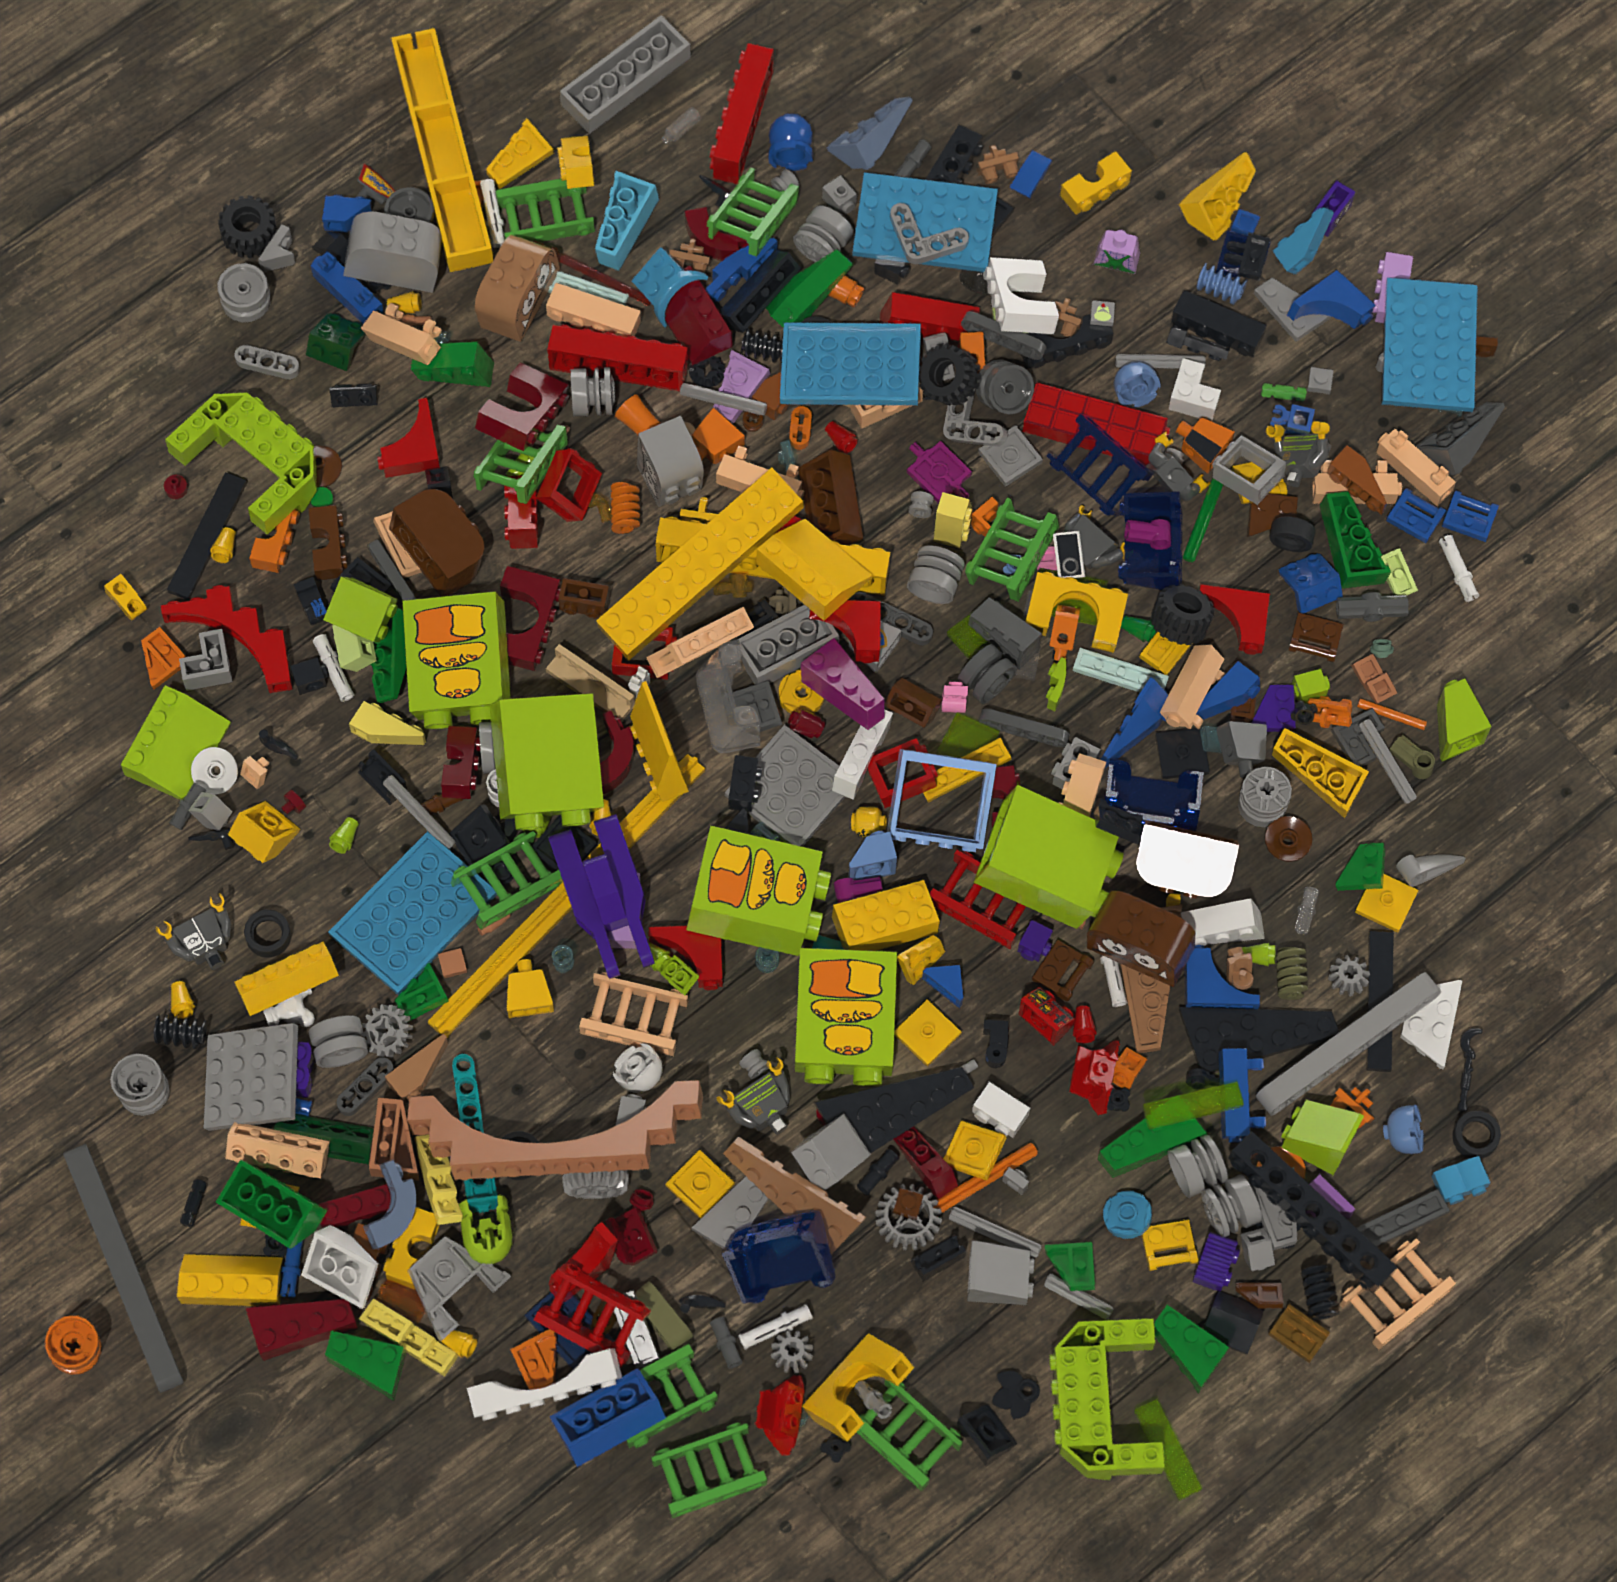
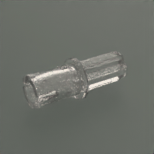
M1304 888L1301 905L1297 908L1299 914L1295 925V931L1299 934H1307L1309 932L1312 916L1316 914L1315 905L1320 892L1316 888Z

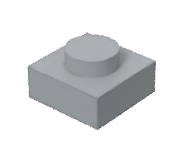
M1311 367L1307 391L1330 394L1334 370Z
M1009 1167L1003 1175L1002 1181L1019 1194L1023 1195L1027 1190L1029 1181L1022 1171L1018 1169L1014 1171Z

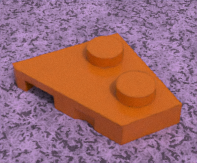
M160 627L141 640L150 684L153 690L180 671L179 659L186 658Z
M551 1329L510 1349L529 1390L542 1389L555 1384L557 1333Z

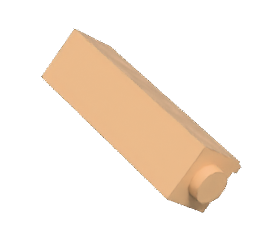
M392 303L386 307L385 315L376 311L371 313L361 327L371 341L426 365H429L441 348L434 338L440 335L442 329L435 326V321L428 319L423 326V331L399 321L404 313L397 310L398 306Z
M1394 429L1390 434L1385 433L1378 440L1379 446L1376 453L1431 502L1438 506L1453 492L1456 482L1448 475L1449 471L1443 466L1439 468L1407 440L1408 435L1402 430L1398 432Z
M738 446L735 457L724 454L716 473V483L743 493L765 474L768 469L745 462L747 448ZM790 463L786 476L778 474L803 499L802 481L797 480L799 466Z
M1326 460L1321 467V473L1313 477V504H1321L1326 494L1348 491L1343 485L1333 482L1327 474L1332 460ZM1377 461L1376 473L1372 474L1387 504H1395L1397 497L1402 494V483L1398 482L1397 473H1387V461ZM1351 495L1355 504H1366L1360 498Z
M1194 645L1162 706L1160 714L1170 726H1185L1191 729L1194 725L1197 729H1200L1203 719L1196 715L1211 684H1214L1216 680L1219 682L1225 675L1224 672L1219 670L1224 658L1212 645Z

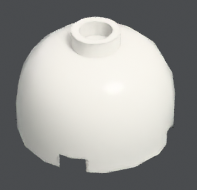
M645 1043L641 1044L642 1047H629L619 1056L614 1065L617 1068L616 1074L613 1072L615 1080L630 1092L643 1093L650 1090L657 1084L662 1075L661 1059L655 1050Z

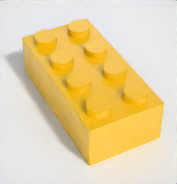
M924 880L835 904L832 911V920L844 950L877 951L937 934L940 923Z

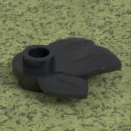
M1005 1371L997 1374V1379L1002 1388L994 1395L991 1403L999 1409H1010L1013 1420L1025 1417L1030 1411L1031 1403H1034L1040 1395L1039 1385L1032 1379H1023L1019 1373L1014 1371ZM1023 1389H1031L1032 1394L1029 1396L1024 1395Z

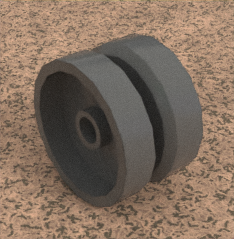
M411 187L402 188L392 193L386 200L385 214L426 221L436 226L432 200L422 190Z
M1000 359L984 365L978 373L981 375V380H977L979 387L976 389V394L986 407L1009 415L1022 411L1030 403L1034 393V381L1031 374L1024 367Z
M993 644L980 650L966 664L958 677V682H962L963 686H968V690L973 689L972 696L981 704L988 703L1008 685L1017 671V666L1009 659L1001 660L1002 652Z

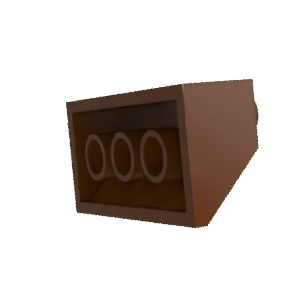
M829 450L800 466L799 475L800 481H802V490L804 491L803 501L806 520L831 541L838 542L840 545L850 546L863 539L850 455Z

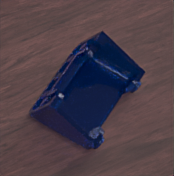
M1180 492L1124 493V502H1120L1119 510L1120 516H1124L1125 525L1128 520L1148 523L1159 519L1167 520L1170 522L1171 546L1167 549L1157 550L1153 549L1150 544L1130 542L1125 539L1123 565L1118 566L1119 579H1123L1124 584L1163 590L1165 587L1169 588L1170 585H1182L1183 512Z
M1110 759L1104 796L1107 804L1131 814L1137 813L1142 815V830L1144 821L1147 820L1196 831L1201 807L1204 772L1185 771L1180 774L1178 783L1131 776L1132 767L1129 763Z
M818 1210L740 1228L731 1234L721 1253L743 1304L750 1302L753 1304L760 1303L766 1298L765 1296L770 1289L811 1280L814 1286L825 1288L830 1286L836 1277L825 1223L821 1212Z

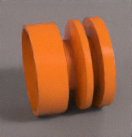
M65 1316L57 1320L49 1328L45 1337V1348L52 1363L60 1371L70 1375L82 1374L91 1370L101 1355V1341L94 1326L88 1320L79 1316ZM77 1342L80 1349H76L75 1353H72L69 1346H74V1343Z

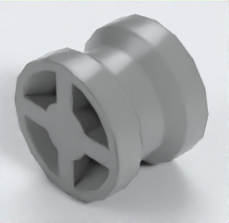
M788 169L783 170L781 176L774 177L771 180L773 188L780 192L782 190L785 191L790 184L799 186L798 180Z
M922 491L913 492L911 494L912 505L909 506V513L918 518L930 517L932 512L930 505L933 504L934 500L933 495Z
M758 1049L748 1053L739 1062V1065L748 1071L750 1079L757 1078L768 1069L766 1065L767 1060L762 1059L761 1052Z

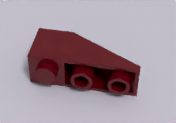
M914 1126L893 1139L921 1180L937 1199L958 1187L952 1168Z

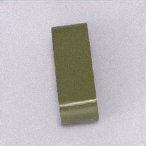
M650 1281L635 1292L637 1299L643 1302L646 1308L651 1310L650 1315L645 1319L672 1352L693 1337L689 1328Z

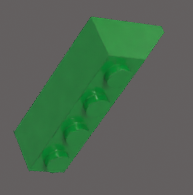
M243 1160L239 1161L216 1200L217 1204L290 1249L313 1234L327 1212L326 1209L258 1167Z

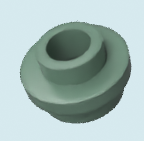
M1376 639L1373 641V645L1370 646V652L1378 658H1386L1394 652V647L1391 646L1390 640Z

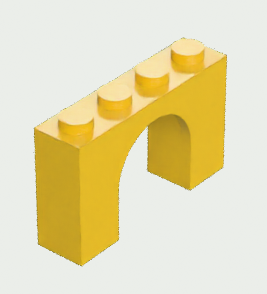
M1037 572L1025 622L1041 632L1042 636H1046L1052 611L1059 603L1070 599L1083 601L1092 608L1097 620L1091 647L1114 653L1128 594L1116 588H1102L1096 583L1085 584L1078 582L1074 578L1066 577L1064 579L1056 577L1050 572Z
M867 1334L802 1407L814 1422L848 1442L864 1424L856 1412L845 1404L849 1393L859 1381L877 1376L898 1386L914 1367L902 1352Z

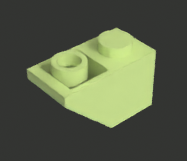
M332 625L340 668L357 672L377 661L372 641Z

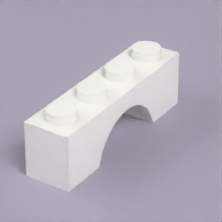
M885 710V718L869 730L860 725L835 774L832 791L854 800L877 747L882 745L890 729L892 712Z

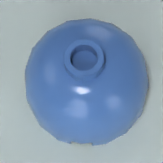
M1132 362L1123 366L1117 372L1113 386L1116 396L1122 405L1128 407L1127 404H1135V407H1141L1157 396L1156 391L1158 386L1160 388L1161 384L1156 372L1149 365L1141 362Z
M1408 1105L1397 1108L1390 1114L1388 1125L1383 1126L1385 1140L1389 1139L1391 1146L1396 1151L1404 1154L1423 1152L1424 1135L1423 1130H1420L1419 1122H1422L1418 1106Z

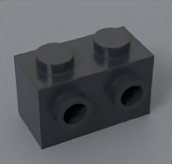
M735 755L728 798V808L730 810L741 811L744 808L747 812H752L753 803H758L759 789L756 788V781H761L762 767L758 766V758Z

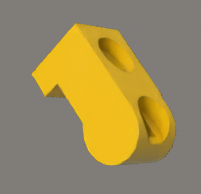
M119 574L104 585L105 593L111 600L113 599L131 621L147 610L137 592L122 574Z

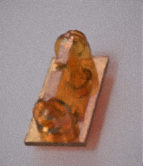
M389 1280L386 1281L385 1285L381 1284L378 1290L380 1294L376 1300L391 1310L420 1323L426 1311L419 1295Z

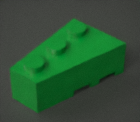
M478 342L439 344L441 348L429 365L412 359L411 370L419 380L491 387L494 362Z
M1166 1305L1154 1322L1155 1338L1177 1363L1181 1372L1186 1375L1199 1394L1226 1355L1229 1347L1169 1305Z
M331 1331L325 1353L327 1361L394 1401L406 1357L405 1348L403 1346Z

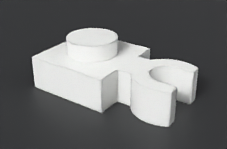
M641 666L638 667L637 673L631 677L628 684L629 691L634 695L635 700L641 683L646 681L648 685L650 684V673Z

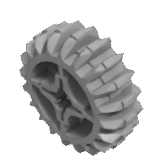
M627 1170L567 1173L562 1176L564 1192L571 1197L610 1199V1197H617L627 1191L629 1177Z
M902 1184L900 1188L906 1190L905 1185ZM911 1184L909 1191L916 1192L914 1191L915 1186ZM920 1187L916 1193L923 1194L924 1188ZM892 1188V1196L885 1193L883 1198L886 1202L879 1201L878 1207L882 1210H876L875 1215L880 1218L876 1220V1226H883L879 1230V1234H887L885 1237L887 1243L894 1239L893 1247L895 1248L898 1247L899 1243H903L902 1248L904 1251L907 1250L908 1244H911L912 1249L916 1250L917 1242L922 1247H925V1238L933 1241L934 1236L932 1233L939 1232V1228L936 1225L942 1222V1219L937 1217L941 1214V1209L933 1208V1206L938 1204V1201H929L932 1197L931 1192L923 1196L919 1214L924 1207L929 1216V1222L926 1227L922 1225V1220L917 1217V1220H911L910 1218L904 1220V1217L897 1215L899 1220L893 1227L889 1221L888 1214L891 1208L894 1209L899 1192L897 1189ZM905 1229H912L918 1233L903 1234L902 1232Z

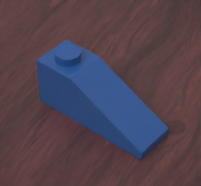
M1238 661L1207 693L1196 715L1204 720L1230 710L1234 706L1237 707L1245 704L1249 698L1253 699L1259 693L1260 677Z

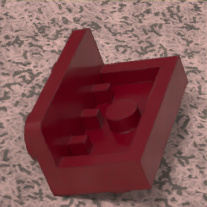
M633 1208L615 1219L608 1218L605 1220L609 1231L618 1239L616 1255L623 1264L634 1266L658 1253L640 1209Z

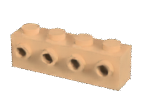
M555 283L546 304L547 316L552 320L570 323L578 329L587 328L598 333L611 332L616 336L635 337L641 323L640 310L559 283Z
M234 1122L227 1137L226 1159L237 1163L243 1160L250 1164L258 1165L261 1168H272L285 1173H296L310 1178H321L327 1166L329 1141Z

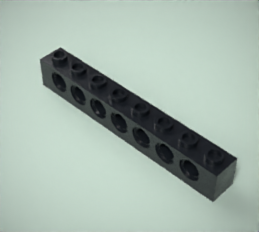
M958 125L925 180L962 185L963 176L965 174L968 175L973 167L972 161L982 153L984 147L981 145L982 135ZM953 169L955 170V172H949L947 170ZM877 259L874 264V274L898 285L902 278L905 279L908 276L911 263Z
M1251 1131L1232 1150L1228 1157L1231 1165L1237 1171H1242L1255 1188H1260L1272 1204L1278 1205L1284 1210L1286 1217L1290 1221L1299 1224L1308 1238L1315 1239L1321 1245L1323 1252L1330 1257L1333 1256L1346 1273H1351L1358 1280L1359 1285L1364 1290L1374 1294L1394 1274L1398 1267L1255 1133ZM1251 1160H1258L1262 1166H1254ZM1269 1177H1276L1280 1183H1272ZM1292 1193L1296 1195L1298 1200L1293 1201L1289 1199L1287 1194ZM1306 1210H1311V1211H1313V1212L1315 1213L1316 1217H1315V1218L1309 1217V1216L1306 1214L1305 1211H1306ZM1324 1227L1331 1228L1334 1231V1235L1327 1234L1324 1231ZM1342 1245H1349L1353 1252L1345 1251ZM1365 1261L1369 1263L1371 1269L1363 1268L1360 1262Z

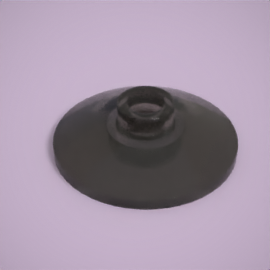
M961 270L959 279L965 288L978 294L991 295L987 290L988 283L987 280H984V272Z

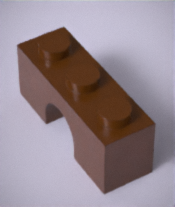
M336 505L308 508L312 538H325L329 540L326 547L312 550L316 581L335 579L344 571L343 569L348 567L347 557L342 555L341 549L346 548L345 536L340 534L339 528L344 527L343 515L338 513Z

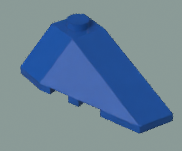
M1149 678L1134 702L1136 704L1132 709L1133 715L1125 717L1120 728L1121 733H1116L1103 754L1101 760L1107 762L1105 768L1156 730L1163 720L1166 722V719L1160 714V710L1168 694L1155 679Z

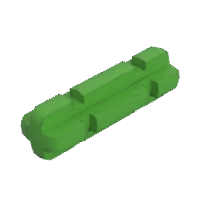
M1264 383L1261 394L1263 397L1271 398L1272 395L1274 398L1292 400V398H1295L1296 401H1305L1307 391L1306 388L1297 387V389H1294L1293 386L1276 385L1274 387L1272 384Z

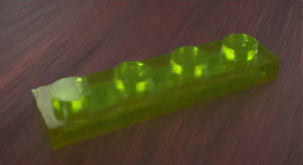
M1233 1082L1145 1103L1142 1107L1148 1128L1153 1129L1241 1108L1244 1106L1238 1082Z
M1156 1399L1136 1408L1134 1413L1149 1442H1163L1164 1472L1178 1500L1181 1501L1202 1491V1487L1158 1400Z

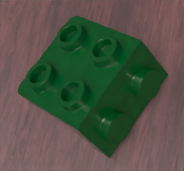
M326 314L309 333L306 356L348 371L351 367L354 348L366 336L361 329L362 325L341 318L337 314Z

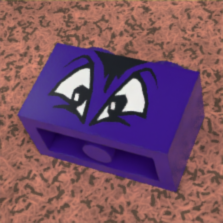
M1338 181L1334 183L1312 212L1313 214L1316 210L1323 207L1334 212L1324 234L1326 237L1331 234L1352 206L1355 191Z

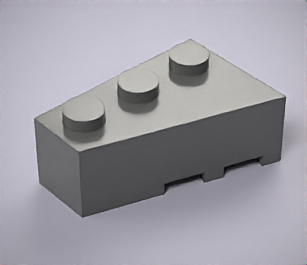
M989 597L970 615L968 625L989 644H993L998 648L1005 658L1017 666L1018 670L1038 653L1042 633L1008 611L999 602Z

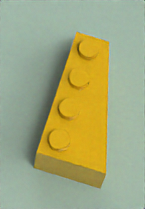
M1286 728L1281 733L1272 752L1274 758L1344 818H1346L1369 771Z

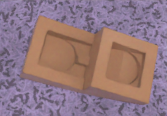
M1374 654L1351 665L1359 681L1376 704L1397 694L1388 674L1383 673Z

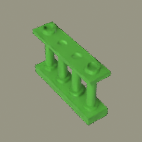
M750 168L745 175L743 174L740 177L738 185L717 212L709 217L707 227H709L708 237L711 239L719 230L747 240L749 244L748 254L757 257L797 204L799 186L790 184L785 191L782 190L780 192L755 182V169ZM751 189L778 201L775 204L769 205L747 196V193ZM740 203L765 212L767 215L765 218H758L736 208ZM731 216L757 228L755 231L749 232L726 221Z
M555 179L496 190L499 209H506L511 231L505 233V240L508 236L514 235L536 243L575 235L585 236L595 232L593 217H585L581 194L586 193V187L567 189L566 180ZM571 196L577 220L563 222L559 198ZM549 200L555 224L541 226L537 202ZM527 204L533 228L519 230L515 206Z
M557 424L553 432L549 434L539 432L536 440L545 442L542 448L536 449L528 446L524 452L497 440L480 466H477L474 471L477 490H482L487 481L515 488L518 502L527 504L546 476L555 452L563 450L567 445L566 427ZM511 450L534 457L531 463L525 464L505 458V455ZM499 465L523 472L524 474L521 478L514 479L494 473Z
M1007 498L1004 504L999 506L996 519L973 560L968 562L965 573L971 585H974L978 576L1005 585L1010 599L1019 602L1053 540V534L1058 531L1059 523L1057 516L1049 512L1045 519L1041 521L1014 512L1012 500ZM1009 520L1037 529V533L1034 538L1027 539L1004 529ZM1000 538L1025 547L1027 551L1024 557L1018 558L995 550L994 547ZM990 557L1015 566L1017 570L1013 576L1008 577L983 567Z
M534 831L528 834L525 832L514 838V842L467 868L462 866L453 872L454 875L450 883L452 887L462 883L480 910L476 920L480 930L556 889L563 882L560 871L548 872L531 846L536 836ZM521 849L540 876L539 881L534 884L527 882L511 857L512 854ZM500 861L504 862L520 887L518 893L514 895L507 893L493 872L492 865ZM483 872L500 898L499 903L494 906L487 905L472 882L471 877Z
M689 1344L639 1370L647 1383L654 1379L660 1381L676 1412L627 1439L629 1448L633 1446L639 1448L648 1443V1438L700 1410L704 1413L715 1407L714 1403L717 1402V1394L715 1392L709 1395L706 1394L690 1365L692 1363L691 1360L694 1359V1352ZM677 1367L682 1369L698 1401L687 1407L684 1406L668 1377L669 1371Z
M885 1379L884 1385L888 1389L882 1395L883 1399L889 1403L897 1396L907 1406L883 1432H876L871 1427L872 1420L877 1414L869 1409L864 1415L861 1414L859 1416L864 1424L856 1433L922 1492L929 1483L927 1472L951 1446L959 1451L963 1444L961 1441L962 1437L953 1428L948 1430L905 1391L906 1387L902 1382L896 1386ZM915 1412L925 1423L902 1448L896 1450L890 1444V1438ZM934 1429L944 1439L920 1465L914 1466L908 1461L910 1458L908 1455Z
M735 1423L726 1427L727 1431L671 1451L669 1448H665L655 1453L656 1456L652 1457L653 1466L656 1467L662 1464L674 1498L672 1503L668 1504L672 1519L767 1485L764 1470L760 1472L754 1470L742 1437L748 1434L747 1423L744 1425ZM733 1439L745 1472L743 1474L744 1478L735 1481L733 1478H730L719 1447L720 1443ZM706 1448L710 1449L721 1480L720 1486L713 1489L706 1486L695 1452ZM684 1456L687 1459L697 1488L696 1495L688 1498L681 1491L671 1462Z

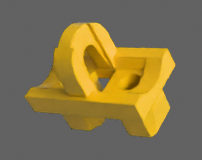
M707 497L700 498L698 511L680 510L682 521L697 520L705 524L709 523L718 514L706 513L708 506Z

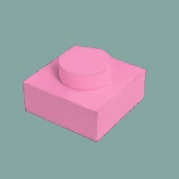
M1054 546L1048 547L1037 567L1038 571L1057 570Z

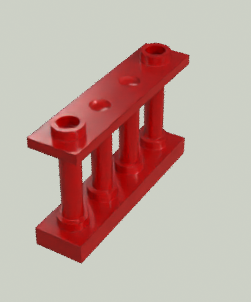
M956 850L953 862L958 865L944 888L939 891L933 888L930 892L934 907L1011 950L1017 935L1014 933L1013 928L1026 906L1017 903L1006 923L999 925L993 921L992 917L1004 896L995 893L985 912L981 914L972 910L971 906L981 891L982 886L974 883L963 901L957 902L952 899L951 893L965 870L968 869L977 874L980 862L975 860L972 854Z
M564 1263L555 1273L562 1277L563 1280L551 1306L545 1305L537 1312L534 1321L592 1353L615 1349L619 1367H622L631 1355V1352L626 1350L625 1344L636 1320L643 1321L650 1315L651 1310L646 1308L643 1302L636 1299L632 1300L586 1275L576 1265ZM573 1283L585 1291L573 1317L568 1318L561 1314L560 1308ZM595 1295L607 1303L594 1330H590L583 1326L581 1321ZM615 1307L628 1313V1316L616 1341L612 1342L604 1338L603 1332Z

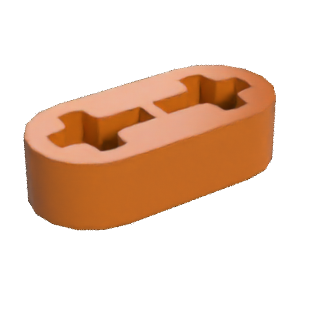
M798 406L791 414L789 442L791 447L796 450L805 449L810 442L812 413L807 407ZM800 414L804 415L803 425L799 424ZM798 431L802 432L803 439L801 442H797Z

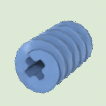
M1205 263L1197 281V290L1201 291L1205 287L1206 294H1210L1214 290L1215 298L1222 293V300L1226 301L1230 297V304L1234 305L1240 300L1248 280L1246 279L1240 284V276H1237L1232 281V273L1229 272L1226 277H1223V269L1216 274L1215 266L1206 270L1207 263Z

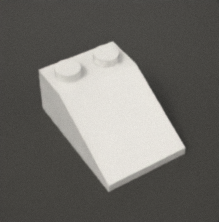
M329 1225L314 1233L301 1276L354 1305L364 1308L378 1263L350 1235Z

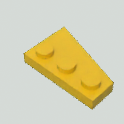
M526 118L520 130L514 133L508 145L499 152L487 167L486 174L491 179H494V183L501 189L554 154L553 148Z

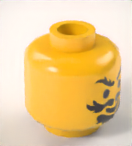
M859 807L856 812L852 813L851 829L856 832L858 837L866 838L876 831L886 830V815H882L878 807Z

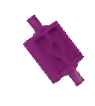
M941 441L925 451L916 442L909 447V450L918 458L915 463L907 468V474L927 493L933 495L937 503L940 502L943 492L948 494L955 493L957 496L966 499L969 497L970 494L961 485L972 475V471Z

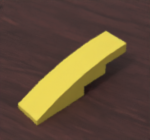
M429 1135L415 1136L414 1142L419 1165L437 1224L461 1222L463 1214L456 1199L457 1189L450 1174L451 1167L448 1157H433L428 1143Z
M375 1299L371 1301L359 1318L360 1321L395 1345L403 1346L408 1354L444 1377L459 1357L456 1352L436 1341L433 1336L416 1327L413 1322Z

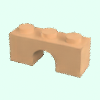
M920 386L918 391V403L922 402L923 390L920 388ZM851 405V411L862 429L913 405Z

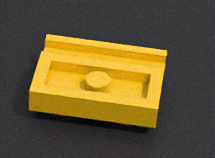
M1157 632L1142 651L1139 658L1157 671L1160 670L1164 675H1169L1191 645H1180L1177 642H1170Z

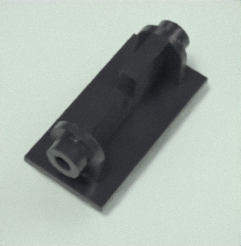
M372 383L356 384V387L335 384V387H330L329 389L332 407L377 405V386L372 385Z

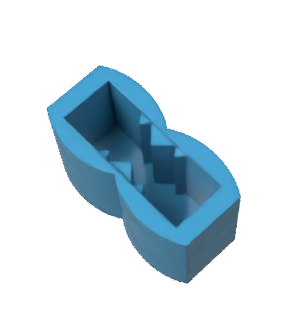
M1479 1156L1440 1169L1431 1176L1436 1189L1439 1190L1445 1203L1449 1202L1450 1205L1463 1201V1196L1472 1194L1473 1197L1481 1195L1487 1191L1486 1188L1490 1185L1489 1178Z

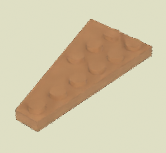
M1183 904L1162 907L1161 909L1181 918ZM1120 964L1136 1053L1161 1050L1170 986Z
M740 1137L723 1153L733 1165L746 1175L748 1180L753 1182L767 1198L773 1201L802 1232L807 1234L829 1256L866 1218L861 1213L855 1215L847 1210L848 1205L842 1201L839 1203L834 1202L828 1198L826 1191L797 1173L791 1175L783 1170L784 1165L778 1161L772 1163L764 1158L762 1151Z

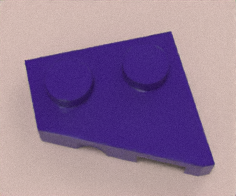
M1270 685L1252 723L1266 724L1267 732H1283L1284 728L1295 732V721L1291 719V713L1295 710L1294 685Z

